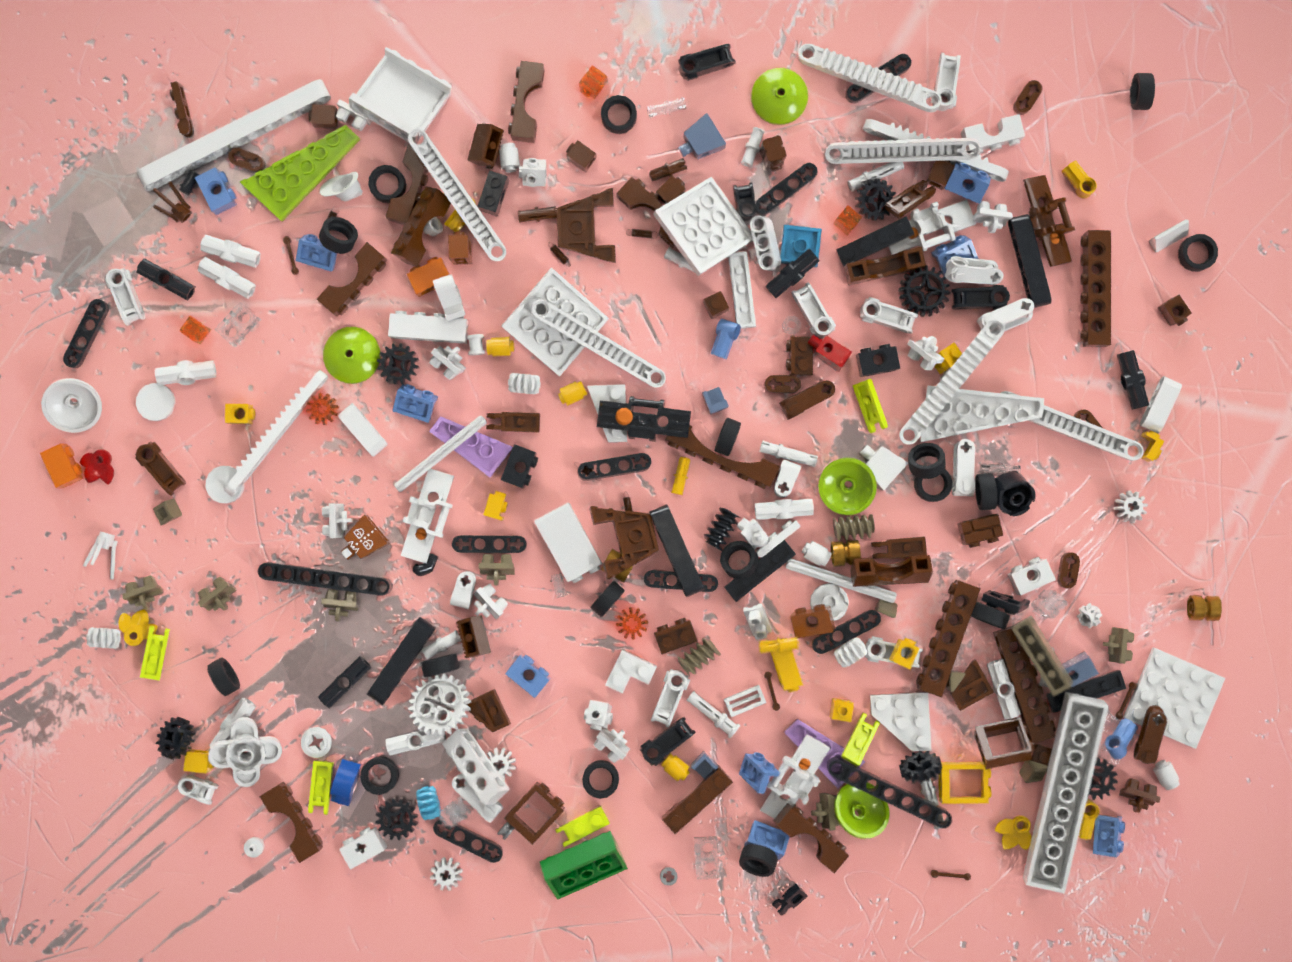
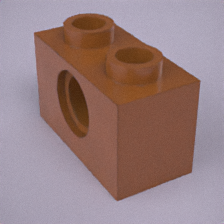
M453 232V235H448L449 259L453 265L472 264V241L469 236L465 235V232Z
M819 604L813 606L814 609L806 610L805 607L795 609V612L790 616L795 637L798 639L833 632L835 624L831 606ZM808 617H815L817 624L809 623Z

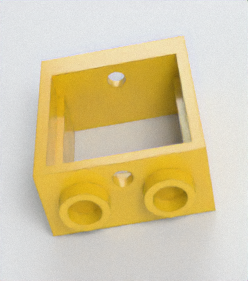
M793 650L781 651V653L778 651L771 652L781 688L784 691L787 690L788 693L799 690V686H802L803 683Z
M941 762L943 769L941 774H938L939 801L942 804L989 803V798L992 796L991 786H988V779L991 778V769H985L983 762ZM981 769V797H950L949 770Z

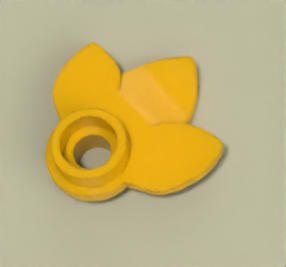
M145 609L137 611L132 617L122 613L118 623L119 629L124 633V641L129 646H138L143 640L147 639L150 626H154L153 634L156 633L158 628L155 624H149V616ZM132 633L137 634L135 640L130 639Z
M1019 815L1013 819L1005 818L996 825L995 831L1003 834L1001 841L1005 850L1011 849L1018 844L1024 850H1027L1030 846L1032 838L1029 832L1031 823L1027 817ZM1019 822H1023L1022 828L1017 827Z

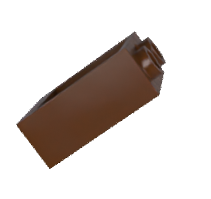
M1020 717L975 726L974 737L985 769L1031 760L1034 745L1032 740H1028L1027 725L1022 723ZM1016 732L1022 750L993 756L987 738Z
M538 781L504 818L532 845L565 810L563 806L565 803L558 796H552L549 793V787L543 782L540 784ZM537 791L557 811L537 832H534L515 813Z

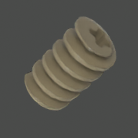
M869 514L868 519L866 515H862L861 519L856 515L853 521L850 516H847L845 521L842 517H839L838 522L833 518L834 534L838 541H840L841 536H844L845 540L848 541L849 535L855 540L857 534L863 539L865 533L868 538H871L872 533L875 531L872 514Z
M702 638L703 645L697 642V650L690 647L691 654L684 652L685 659L677 657L678 662L689 676V672L694 675L697 673L695 667L700 670L703 669L702 662L708 665L707 658L714 661V653L719 656L721 655L710 639L708 641Z

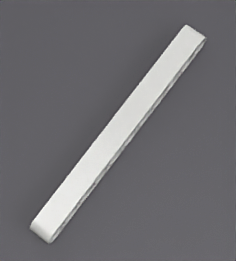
M323 80L312 81L140 168L137 171V175L145 191L157 189L169 181L189 173V170L193 171L230 152L232 149L238 148L306 114L309 110H312V104L323 105L327 103L331 96Z

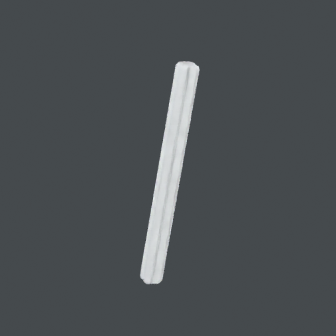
M478 416L394 484L395 488L399 492L405 490L486 425L487 421L485 418Z
M792 558L787 561L786 569L890 603H894L896 600V592L878 586L853 587L852 578Z

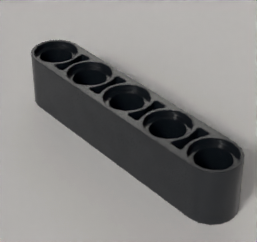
M1025 214L1013 217L1008 220V227L1027 299L1033 301L1034 308L1049 305L1052 302L1030 216Z
M666 504L649 511L685 596L689 597L703 591L704 587L668 505Z
M421 617L417 619L367 693L369 697L382 706L385 704L436 627Z

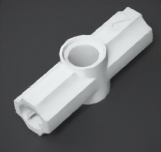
M205 235L201 240L200 250L219 256V258L232 263L238 262L253 268L259 265L261 253L257 250L243 247L241 244L227 239L224 241Z
M207 257L200 261L197 271L215 280V283L247 299L254 294L256 285L239 276L237 272L226 266H221Z
M183 360L175 366L155 368V378L158 386L173 383L191 385L195 383V380L216 378L217 375L214 360L196 363Z
M812 499L775 500V502L754 503L756 520L770 518L789 519L796 516L814 515Z
M999 659L987 663L993 683V691L997 696L1004 719L1018 717L1021 713L1014 694V686L1010 682L1004 660ZM1006 684L1008 690L1006 693L1001 694L1000 687Z
M242 697L232 713L228 714L220 725L221 729L209 746L211 747L212 744L218 741L230 740L233 722L241 717L249 718L257 706L251 700Z
M416 730L411 733L386 739L387 752L390 756L438 744L446 740V733L442 737L438 732L437 736L434 737L431 733L429 735L425 734L424 730ZM413 735L420 737L421 743L419 745L412 743L411 738Z

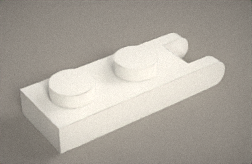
M791 520L787 521L781 526L783 530L780 533L776 534L774 532L768 537L767 544L756 551L757 556H765L800 528V524L796 520L793 522Z

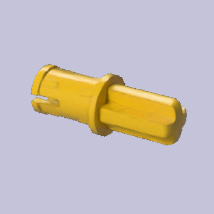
M687 457L679 458L676 474L673 475L675 479L671 493L683 495L690 459Z
M778 637L777 640L759 642L760 653L776 651L781 653V651L799 649L797 637L786 639Z

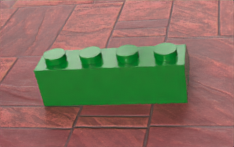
M611 831L602 833L595 838L540 861L544 879L557 900L628 869Z

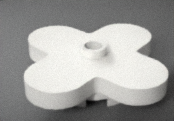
M241 717L231 725L230 740L218 741L211 745L208 751V759L214 767H231L236 784L242 787H250L259 780L260 766L262 764L274 763L280 758L282 746L275 737H259L255 721L248 717Z

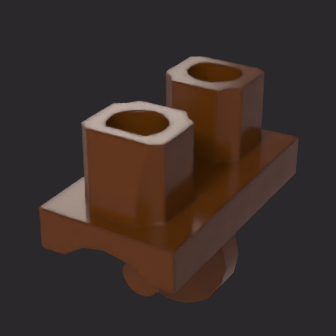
M1130 778L1126 781L1125 788L1120 790L1119 795L1129 798L1128 804L1133 806L1134 812L1139 813L1142 809L1148 810L1149 805L1153 806L1155 802L1160 803L1161 797L1157 796V786L1146 784L1144 785V790L1140 791L1138 790L1140 781Z

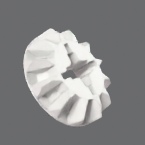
M312 727L302 735L301 747L309 757L320 758L330 751L332 745L331 735L326 729ZM314 737L316 739H324L319 743L320 748L317 745L310 746L314 741Z

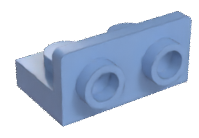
M307 234L299 239L295 261L332 272L335 268L337 253L325 248L316 235Z
M965 235L956 236L954 241L936 247V250L931 252L932 256L936 258L943 276H945L947 270L946 263L953 256L979 259L972 240Z
M409 384L401 385L397 390L392 411L429 423L438 396L434 395L431 391L415 389L414 386Z
M754 752V754L745 753L739 775L757 793L764 794L770 776L779 777L780 772L763 754Z
M1098 815L1095 819L1093 854L1118 857L1120 853H1123L1124 841H1121V833L1124 834L1125 822H1122V816Z
M754 820L745 845L759 844L773 850L777 854L778 860H780L785 854L790 837L782 830Z

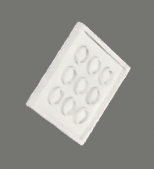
M712 177L655 210L653 213L697 276L753 241L751 230Z
M550 268L501 327L560 377L584 349V346L534 317L531 313L533 302L540 299L545 300L597 332L609 318L559 273ZM542 303L537 304L535 308L536 313L539 315L544 314L546 306Z
M1152 647L1137 682V688L1132 694L1123 718L1142 726L1147 708L1152 705H1158L1163 709L1167 717L1164 736L1196 749L1226 678Z

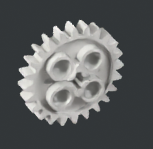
M443 674L442 678L439 675H435L434 680L428 677L427 683L423 680L421 681L422 687L416 686L417 693H411L415 699L409 700L413 706L409 707L408 710L414 712L410 715V718L415 719L413 724L418 726L420 731L424 730L425 734L429 735L431 733L434 737L437 736L438 732L442 737H444L445 731L451 734V728L458 730V723L464 725L461 719L463 717L468 718L465 711L471 710L466 705L471 703V700L466 698L470 693L464 691L467 687L461 684L459 679L455 680L452 675L449 678L446 674ZM439 689L438 694L436 696H432L433 692ZM456 696L454 702L449 703L450 698ZM428 698L438 704L443 703L446 707L454 709V712L441 706H436L431 702L425 701V699ZM430 707L429 713L424 714L425 709ZM447 714V718L441 721L442 715Z

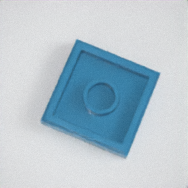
M784 225L780 252L781 263L789 264L791 261H795L808 248L819 259L822 229Z

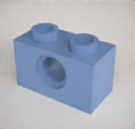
M956 162L944 189L980 204L990 185L991 177L984 171H976L965 163ZM971 179L973 183L968 184L964 180Z
M215 167L195 177L214 214L218 215L237 205L234 200L237 197L233 189L228 188L226 184L228 179L223 171L220 172ZM220 186L221 192L215 195V188Z
M520 655L505 674L536 698L551 679L548 677L549 672L542 667L538 669L533 664L535 661L528 655ZM525 670H532L534 678L531 680L526 679L524 676Z

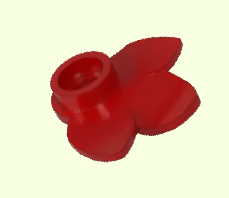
M99 449L94 453H86L82 456L80 464L86 467L84 477L88 483L95 482L99 478L107 485L112 482L114 469L110 464L112 456L108 451Z

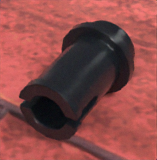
M189 170L184 182L179 184V190L186 195L193 193V188L197 183L195 177L199 174Z

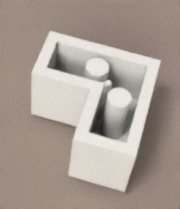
M622 649L605 686L623 694L630 677L649 685L657 665Z

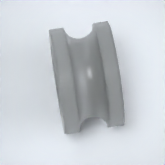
M506 822L497 834L502 835V839L505 840L515 828Z
M666 867L661 871L660 879L662 883L667 886L675 884L677 872L674 868ZM667 871H671V874L674 876V879H671V881H666V877H663L664 873L667 874Z

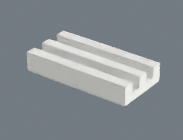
M756 685L725 698L724 702L730 716L733 717L765 704L766 700L760 685ZM756 690L758 691L757 694H754L750 697L737 701L733 704L729 703L734 699L747 695ZM758 697L761 698V700L758 702L750 704L736 711H732V708L754 700Z

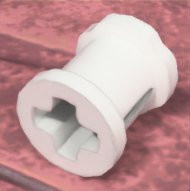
M483 334L467 336L470 346L469 356L485 354L482 343Z

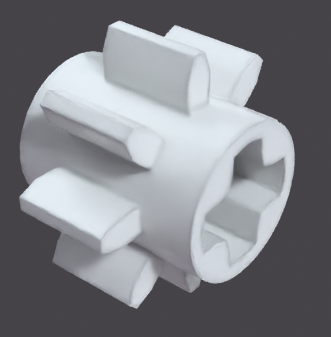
M1089 603L1078 609L1080 614L1077 617L1081 625L1088 626L1090 629L1092 626H1097L1101 623L1099 618L1103 614H1101L1098 606Z

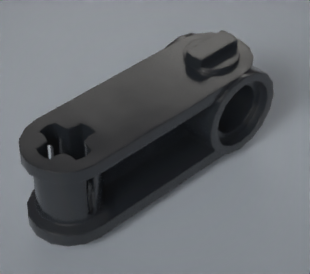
M723 44L697 53L680 56L678 62L681 76L689 81L698 78V76L736 64V60L732 57L731 45ZM686 64L693 65L694 69L687 70L684 66Z
M1004 285L956 288L951 290L954 301L952 309L997 310L1006 306L1010 299L1009 291ZM995 293H999L1002 295V302H997L995 300Z
M685 717L680 718L651 741L649 739L640 746L644 759L651 766H657L664 760L666 755L696 733L686 723ZM650 748H655L658 754L656 757L651 758L647 755V751Z

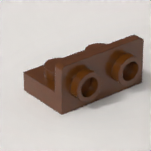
M791 335L789 340H786V352H789V359H786V371H789V375H813V347L808 344L811 337H795V335Z
M685 618L674 621L675 625L668 627L665 624L656 628L657 631L654 632L661 654L698 642L690 619L686 621Z

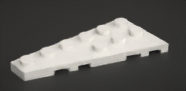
M927 385L926 398L936 386ZM958 389L921 435L920 442L1042 418L1044 398Z

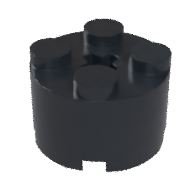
M1014 470L1003 473L995 478L997 506L999 509L1010 516H1019L1026 513L1030 509L1029 506L1032 501H1035L1036 493L1024 476Z

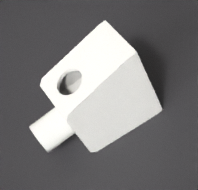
M866 445L860 452L867 459L865 464L873 471L877 487L881 491L885 490L908 464L907 461L883 446L879 447L875 452Z

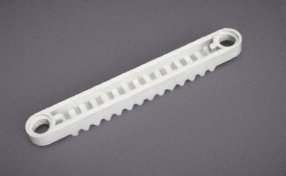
M809 43L803 44L799 48V61L806 66L926 112H936L940 108L942 101L940 94L923 87L921 84H915L914 81H908L906 78L902 79L898 75L894 76L892 73H886L885 70H879L877 67L873 68L870 64L865 65L864 62H858L856 59L852 60L849 56L844 57L843 54H837L835 51L831 52L828 48L823 49ZM810 50L813 56L811 58H804L802 53ZM931 97L935 98L937 104L929 106L926 100Z
M866 119L863 126L865 132L887 141L925 139L922 133L919 136L916 135V131L909 133V128L903 131L901 125L895 128V123L887 125L873 119ZM981 155L971 160H950L953 165L956 162L965 163L971 169L984 171L991 179L1005 182L1009 173L1007 169L988 162L987 157L982 160Z
M419 128L413 129L408 135V141L488 257L493 261L503 260L506 256V248L426 132ZM420 133L423 135L424 140L421 144L413 142L414 134ZM495 246H499L503 252L497 258L491 254V250Z
M974 138L851 141L831 143L826 149L825 157L832 164L971 160L979 156L981 146L979 141ZM968 144H973L977 149L974 153L970 154L965 151V147ZM838 149L840 156L838 158L831 157L830 150Z
M542 299L533 302L531 313L537 319L646 384L656 388L661 387L665 383L666 375L658 367L551 303ZM540 303L546 306V312L542 315L537 314L535 311L537 304ZM655 372L661 375V380L658 383L651 381V375Z
M993 319L984 326L903 426L899 437L904 444H914L1002 337L1005 332V326L1002 321ZM992 324H998L1001 328L1000 333L996 335L991 334L989 327ZM906 430H912L915 437L913 440L907 441L904 439L903 433Z
M319 370L305 388H299L301 393H295L296 399L289 400L291 405L284 406L286 411H280L281 418H275L277 423L270 424L272 429L265 430L267 435L260 436L261 442L256 441L257 448H251L252 454H246L247 460H241L242 466H236L237 473L224 488L226 493L232 497L241 489L324 385L328 375Z
M1009 391L1001 392L1002 394L1017 395ZM1045 405L1043 406L1042 418L1028 420L1031 423L1043 426L1129 461L1140 459L1144 452L1143 446L1134 440ZM1130 446H1135L1138 449V454L1135 457L1128 454Z

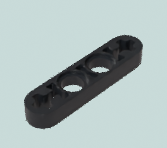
M899 54L878 69H889L894 76H900L909 70L911 58L907 54ZM900 60L907 62L905 67L901 65L895 70L894 67L899 64ZM852 84L846 92V98L850 103L856 104L874 93V91L862 87L863 90L859 92L858 98L855 96L851 97L852 90L856 92L861 88V86Z
M805 163L756 201V213L765 216L815 179L818 173L817 167L813 163ZM805 168H807L808 170L812 169V176H810L809 174L806 175L803 178V180L805 181L803 183L800 176H802L805 173ZM796 179L799 182V186L791 188L788 185V181ZM781 190L784 194L783 199H775L773 196L774 191ZM769 196L772 202L767 205V210H760V202L765 204L769 201V198H767Z
M94 299L90 302L64 354L63 361L66 366L79 368L83 364L108 314L109 306L105 301ZM101 304V307L103 308L102 311H97L95 306H100ZM93 314L99 317V319L91 317L90 315ZM89 320L95 322V327L92 330H87L86 323ZM84 337L87 343L84 347L80 348L77 345V341L79 338ZM74 348H75V349H77V350L82 351V353H78V352L73 351V350H74ZM71 356H75L77 359L76 363L70 360Z
M646 453L585 462L579 466L577 474L581 480L591 481L644 472L650 468L651 458ZM640 458L648 461L645 467H642L641 464H636V469H632L633 463L631 459H634V463L639 462ZM620 461H627L629 468L621 470L618 466ZM608 464L611 470L609 473L604 474L600 471V466ZM593 465H597L596 471L598 475H595V471L590 472L589 476H585L584 473L581 474L584 467H587L588 470H593Z
M460 535L453 539L452 548L459 553H520L527 548V541L522 536ZM469 538H472V550H469V546H463L462 550L459 549V546H456V542H459L460 539L463 542H469ZM507 538H511L510 542H516L517 539H520V542H523L524 545L520 547V550H517L516 546H510L511 550H507ZM477 539L485 541V547L482 550H478L475 547ZM496 539L504 541L503 549L497 550L494 547Z
M650 570L644 575V582L648 587L682 590L678 579L677 583L673 586H669L666 583V577L669 575L676 576L675 572ZM654 573L655 577L661 578L660 573L664 574V585H659L660 581H654V584H650L647 577ZM698 574L699 577H703L701 581H708V578H712V581L715 582V586H711V589H707V585H703L704 590L701 592H713L717 589L718 580L715 576Z
M867 610L836 626L833 632L817 636L812 641V648L818 654H824L876 627L881 621V616L875 610ZM870 613L876 615L875 623L870 621L865 623L866 628H864L863 623L859 620L861 617L863 621L867 620ZM852 622H858L860 625V629L856 633L850 631L849 627ZM835 631L843 633V638L839 642L833 640L832 636ZM829 635V640L833 645L830 646V643L824 645L823 650L816 648L818 645L817 641L825 642L827 640L825 636Z
M440 818L434 824L433 830L437 836L489 862L496 863L503 856V849L499 844L449 819ZM445 823V827L449 830L454 827L455 829L452 831L451 837L447 836L449 834L447 830L440 832L438 824ZM455 832H464L465 839L457 841L454 836ZM475 839L482 842L483 846L479 850L472 847V841ZM486 844H489L487 849L493 851L494 848L497 849V853L499 854V856H495L493 858L491 857V852L487 850L485 854L482 853L486 847Z

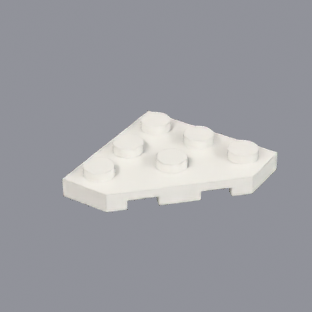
M927 692L870 695V711L874 718L912 752L932 751L929 697Z

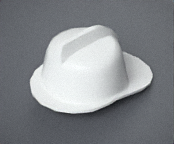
M357 172L333 177L327 180L319 191L321 196L329 197L335 195L345 202L359 197L363 193L357 180Z

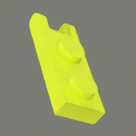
M872 379L852 385L868 431L870 433L876 432L874 425L876 423H879L882 429L887 428L888 424Z
M150 626L140 678L160 681L170 629L166 628L164 636L153 634L154 626Z
M864 712L861 714L841 755V758L856 767L861 764L880 724L877 720L873 726L865 722L867 714Z
M313 761L308 813H313L314 806L324 807L323 814L328 815L334 762Z
M599 806L556 828L555 831L559 833L564 830L568 840L564 841L562 845L566 847L607 826L610 822L602 806Z

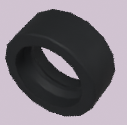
M1136 73L1130 88L1131 108L1133 110H1149L1153 105L1155 96L1154 75L1152 73Z
M622 95L611 96L607 99L601 109L603 125L607 130L615 134H623L631 130L637 119L636 106L632 100ZM615 104H623L630 111V118L624 125H614L608 119V111Z
M392 165L377 167L369 177L368 185L370 192L377 200L383 203H390L392 198L401 197L406 191V181L403 174ZM390 173L398 179V188L391 195H383L377 190L376 182L382 174Z
M331 217L325 220L319 233V240L322 245L329 251L339 254L350 252L358 238L355 226L348 220L340 217ZM329 231H338L344 234L348 240H339L332 236Z
M1195 234L1188 237L1181 243L1178 249V258L1181 265L1192 272H1200L1211 267L1218 257L1216 242L1205 234ZM1194 242H1201L1208 249V259L1202 264L1193 263L1187 254L1188 247Z
M726 418L715 446V452L725 456L730 455L738 436L741 422Z
M922 443L913 447L908 454L911 473L921 479H932L942 474L946 466L943 449L933 443ZM925 456H932L938 459L937 462L928 466L916 463L918 459Z
M946 469L940 474L944 480V488L937 495L927 494L922 487L923 479L915 477L914 488L921 499L928 502H938L950 494L952 478Z
M992 473L977 474L975 477L976 501L981 511L993 510L997 507V487Z
M745 541L731 542L721 552V566L734 579L748 578L758 567L759 559L757 553ZM739 550L747 551L750 555L748 565L740 570L732 569L728 563L730 556Z
M613 581L590 608L600 617H603L625 590L617 582Z
M978 602L975 603L971 617L1004 630L1010 619L1009 614Z
M450 654L421 662L424 677L435 676L460 668L457 654Z
M221 657L207 665L209 677L222 695L228 696L240 689L237 674L226 659Z
M379 756L372 758L364 765L361 770L360 779L366 791L371 794L382 795L394 788L398 781L399 772L396 764L391 759ZM382 764L390 770L391 779L387 785L376 787L369 781L368 774L374 765Z
M594 761L584 771L582 778L583 787L592 797L599 799L607 798L618 787V771L608 761ZM597 768L607 769L612 775V783L606 790H596L590 784V774Z
M759 844L745 845L739 859V864L743 870L760 877L773 875L778 862V856L773 850Z

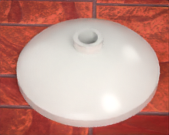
M66 378L52 383L45 390L41 401V408L45 418L51 425L65 432L77 433L90 429L98 422L102 413V401L98 392L90 384L79 379ZM74 398L77 402H72L71 399Z

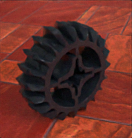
M926 265L923 271L921 268H918L916 272L912 269L909 271V274H905L903 276L905 280L900 281V284L904 287L898 289L899 292L904 293L899 296V299H905L902 306L908 304L907 311L914 309L913 313L916 314L920 311L921 317H924L926 312L929 317L932 316L933 312L939 313V308L943 309L945 307L943 302L949 301L944 295L950 294L949 290H945L950 284L943 283L946 280L945 276L942 279L939 277L942 271L934 273L935 267L928 271V265ZM922 277L920 286L910 287L913 279ZM928 278L936 283L938 289L930 285ZM923 286H924V287H925V291H928V292H930V293H927L926 295H924V293H923L922 291H920V290H921V289L923 288ZM911 295H916L919 298V304L912 299ZM938 295L935 304L926 306L929 296Z

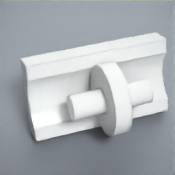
M340 99L337 102L339 108L336 118L341 122L346 123L351 115L355 118L351 125L359 131H362L366 124L370 125L372 123L368 118L349 108L348 103Z
M981 201L977 205V212L973 215L972 222L983 223V226L987 227L989 233H995L997 229L1005 227L1007 221L1012 219L1013 215L1007 211V205L997 204L994 210L990 209L989 202Z
M934 336L923 337L916 342L910 339L907 343L911 347L907 356L915 361H919L922 356L923 360L920 366L924 370H932L936 363H942L944 360L936 352L938 347L936 346L937 339Z
M439 346L431 352L433 356L429 363L435 368H439L442 363L447 366L443 374L449 380L463 373L466 369L460 363L462 357L458 354L460 351L458 346L454 349L449 346L445 349Z
M330 503L329 506L322 507V516L329 517V525H323L322 534L330 536V538H344V530H347V523L353 522V518H347L344 504Z
M743 518L737 524L738 529L742 531V536L754 550L767 544L768 535L755 519L748 521L746 518Z
M491 584L478 588L473 594L478 599L474 603L478 608L475 614L478 616L482 613L486 618L491 614L497 620L504 613L503 611L508 603L502 597L496 602L490 598L496 592Z
M762 603L750 608L744 607L743 612L753 636H755L756 640L767 638V633L772 632V627Z
M602 728L593 744L600 751L605 746L608 747L611 751L607 757L613 763L619 759L623 760L630 750L625 745L627 740L622 737L625 733L624 730L617 733L614 729L609 731L606 728Z

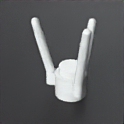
M100 531L83 566L86 567L90 560V564L94 565L101 548L109 550L111 546L110 579L113 580L118 541L114 540L115 535Z

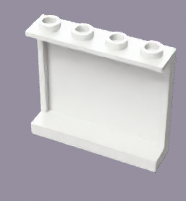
M386 47L384 57L356 94L352 93L350 95L349 108L409 143L408 135L413 129L427 130L451 96L452 86L446 80L434 76L431 71L417 66L414 61L402 57L396 50ZM420 133L414 134L413 142L417 144L423 135Z

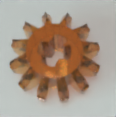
M318 393V399L315 396H311L314 402H307V405L311 406V408L306 409V413H312L309 419H315V424L318 425L321 421L323 425H327V419L330 422H334L331 416H338V413L334 412V410L339 409V405H333L337 400L335 398L330 399V394L328 393L325 396L322 393ZM321 405L326 407V411L323 410L324 413L319 411V407L322 408Z
M629 607L630 614H627L626 610L623 609L622 613L625 617L617 616L623 622L616 623V626H623L618 633L621 634L626 631L625 639H627L629 633H632L631 638L635 640L634 633L642 637V633L639 630L647 631V628L643 627L642 624H648V620L641 621L646 614L643 613L638 616L639 608L636 609L634 614L633 608ZM630 618L638 622V625H635L633 629L630 625L626 624L627 621H630Z

